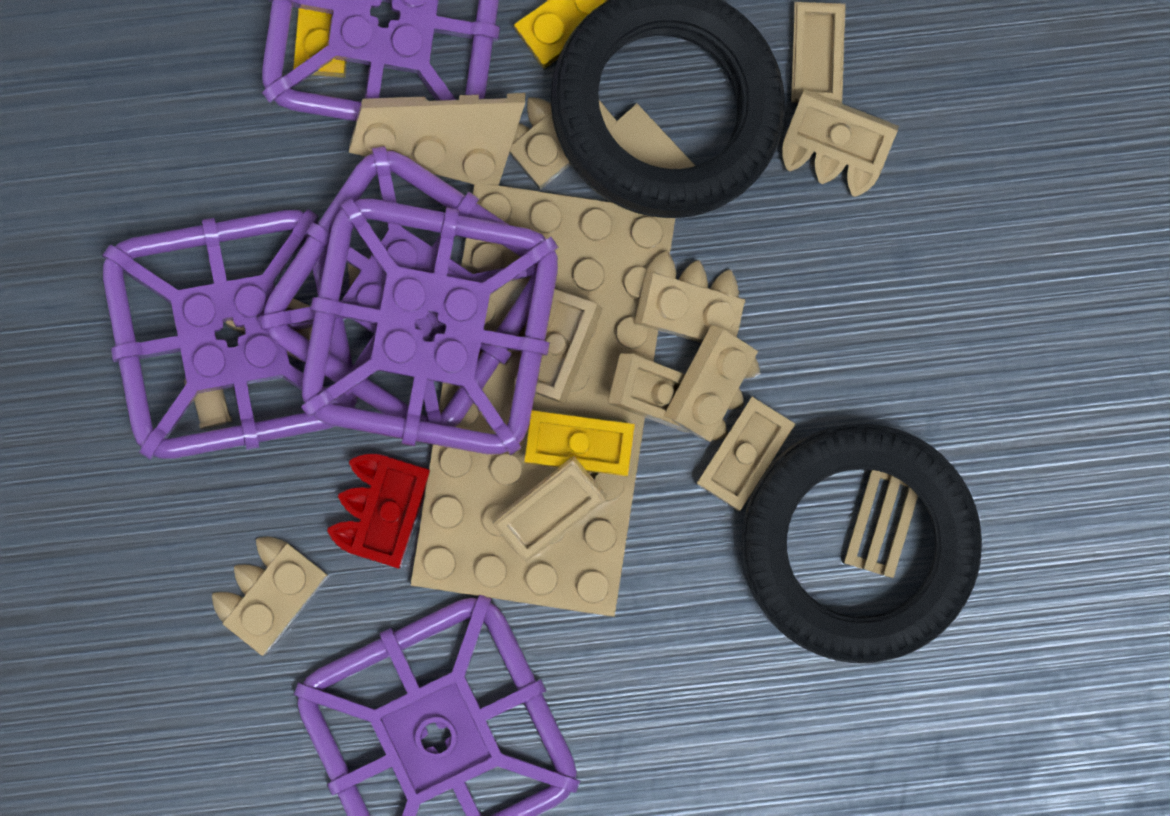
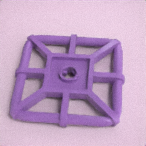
M268 0L272 2L262 65V81L265 87L262 94L269 103L275 101L279 106L293 111L356 121L361 102L292 89L334 59L369 65L364 99L379 98L383 68L416 73L436 101L456 100L429 63L434 32L473 39L465 95H479V99H485L493 42L498 41L500 27L495 25L499 0H479L476 22L436 16L438 0ZM381 2L391 4V10L398 14V20H390L387 28L379 27L378 18L370 15V9L379 8ZM292 7L332 14L327 46L290 73L282 76Z
M385 146L372 148L373 154L366 156L355 167L318 224L312 222L305 232L309 236L270 294L264 308V316L259 317L262 330H268L269 335L281 347L306 363L310 340L293 330L289 325L314 321L315 312L310 310L311 307L286 311V309L324 251L328 248L331 227L336 215L342 210L340 204L349 198L353 201L360 199L376 175L381 197L384 201L397 203L391 178V172H393L443 206L459 210V215L502 224L507 223L477 204L478 197L470 192L465 196L407 156L395 151H386ZM387 223L388 231L381 240V243L396 265L402 268L434 274L441 234L431 247L401 225ZM504 245L520 257L529 252L526 249ZM349 247L346 262L361 272L339 302L380 310L386 274L373 255L368 259ZM450 259L447 276L484 283L504 268L472 274ZM537 263L511 280L530 277L529 282L496 332L518 336L528 321ZM428 312L426 319H417L415 322V329L423 331V340L427 342H433L436 334L445 333L446 326L438 322L437 313ZM353 320L374 335L352 368L329 353L325 376L337 382L370 360L377 324ZM481 344L480 351L482 353L478 358L474 378L481 389L484 388L499 363L506 364L511 356V353L508 351L509 349ZM368 378L344 393L346 396L353 393L383 414L407 417L409 405ZM427 380L423 400L426 416L421 414L420 421L456 427L472 406L473 401L464 388L459 386L446 408L440 413L434 381Z
M349 198L341 203L340 207L342 210L336 215L331 227L318 298H312L310 310L315 312L302 379V398L305 402L301 406L308 417L313 415L319 421L332 426L402 438V444L415 446L416 441L482 454H503L508 452L512 455L521 449L519 443L524 439L530 424L542 355L548 356L550 342L545 341L558 273V257L555 250L559 248L552 237L546 239L542 234L527 228L459 215V210L447 207L445 212L379 199H358L353 201ZM366 219L441 233L434 274L398 267ZM353 228L386 274L380 310L339 302ZM454 236L529 251L484 283L447 276ZM537 263L525 337L484 330L490 294ZM428 312L437 313L438 322L446 326L445 333L436 334L433 342L423 340V331L415 329L416 320L426 319ZM336 316L377 324L371 359L323 391V382ZM481 344L522 352L507 425L474 379ZM377 371L414 377L406 418L331 403ZM427 380L463 387L495 434L420 421Z
M307 209L305 212L300 210H282L216 223L215 218L202 220V225L133 237L118 243L115 247L109 245L102 255L105 259L103 264V283L115 346L111 348L113 362L119 363L131 430L137 444L141 447L139 453L151 460L154 456L160 459H176L243 445L246 446V450L259 448V442L335 427L319 421L313 415L308 417L306 413L255 422L247 384L283 378L302 391L304 373L289 364L287 350L281 347L269 335L268 330H262L259 317L264 316V308L270 294L274 290V284L305 239H308L309 236L305 232L312 222L318 224L319 216ZM293 230L263 275L227 281L219 242ZM206 245L214 284L177 290L133 259ZM327 249L313 268L318 295ZM123 273L172 304L178 336L141 343L136 342ZM336 316L329 353L352 368L353 363L344 320L348 318ZM233 321L235 327H244L246 335L238 337V346L228 347L225 340L216 339L215 332L223 329V322ZM313 321L289 326L293 330L313 327ZM181 352L187 384L158 426L153 429L140 359ZM234 387L241 425L168 438L198 394ZM353 393L349 396L343 394L331 403L356 408L357 396Z
M479 594L478 598L470 597L456 601L399 630L393 631L392 628H389L380 633V639L318 668L306 677L303 683H297L294 695L298 697L297 705L300 717L331 780L327 784L331 795H338L347 816H370L356 784L390 767L393 768L407 798L402 816H417L421 803L452 788L466 816H482L466 781L497 766L544 782L550 786L491 816H538L557 807L569 797L571 792L577 793L580 780L576 779L577 770L574 759L542 694L547 690L542 680L536 682L506 617L496 605L491 603L492 598ZM466 619H470L453 671L420 687L403 650ZM485 623L518 691L484 708H480L465 675L482 626ZM390 657L407 694L380 708L374 709L323 690ZM524 702L556 771L503 754L487 720ZM318 704L371 722L386 755L353 772H349ZM435 722L439 729L448 727L451 732V737L445 740L447 749L444 752L439 753L434 746L426 748L423 745L422 739L428 735L426 726L430 723Z

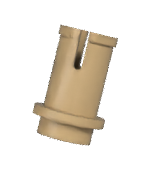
M223 389L200 393L194 399L200 421V429L232 422Z

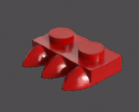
M380 454L357 456L349 461V465L356 476L363 482L371 485V488H352L340 493L338 498L344 508L353 516L359 518L360 522H340L328 527L327 532L334 543L342 550L401 569L431 470Z

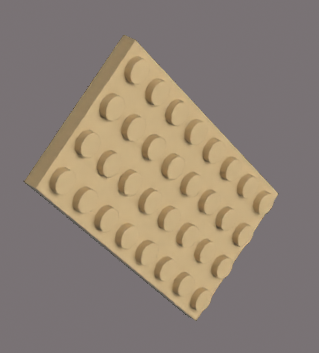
M474 184L473 195L479 198L477 204L509 225L531 229L542 234L546 239L550 237L554 239L559 247L555 250L558 257L555 289L597 303L603 308L566 403L563 404L535 394L532 410L635 424L628 477L588 472L607 494L606 500L528 562H525L493 525V520L558 469L556 467L527 464L524 462L529 427L524 439L519 443L521 449L512 455L508 452L503 454H482L433 444L429 466L431 472L426 485L411 586L479 596L480 594L493 599L615 617L645 417L610 405L608 400L620 354H635L654 362L658 330L634 323L645 274L649 265L662 252L669 251L670 253L675 218L646 216L626 210L611 202L492 184ZM466 238L461 266L472 274L506 268L519 259L520 256L504 245ZM530 277L510 281L490 294L484 330L496 332L529 282ZM527 322L518 334L519 337H525ZM510 349L508 351L511 353V356L506 364L499 363L482 389L506 425L509 422L515 390L513 382L519 369L522 353L521 351ZM443 383L439 404L440 413L446 408L459 386ZM474 403L462 421L456 426L457 428L495 434Z

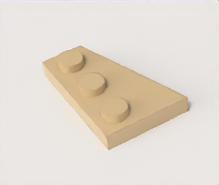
M509 93L507 98L479 99V95H459V100L428 101L425 97L362 99L350 140L349 153L366 157L373 154L372 148L385 146L386 151H395L407 156L432 174L475 185H499L526 102L525 93Z

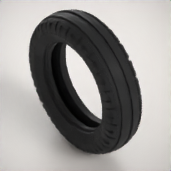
M608 0L588 14L566 41L553 74L551 111L554 128L562 150L575 171L593 190L608 201L638 214L658 218H684L704 214L728 204L743 194L761 176L770 163L781 137L785 116V95L781 73L768 43L758 29L742 13L723 0ZM646 37H677L700 46L720 63L734 89L737 115L732 136L727 146L718 155L693 167L668 169L656 167L638 160L616 142L606 127L601 114L599 83L605 64L624 46Z
M847 424L824 429L803 438L784 451L768 467L750 497L743 521L741 545L744 570L750 589L764 614L779 631L799 646L817 655L842 662L875 663L899 658L920 649L938 637L956 619L968 601L978 576L982 554V535L977 508L967 485L953 465L935 448L923 440L895 428L875 424ZM868 469L880 471L904 482L924 503L934 528L935 551L933 562L921 587L902 605L888 612L873 616L844 615L816 602L797 581L788 559V528L792 515L801 499L820 481L848 470Z

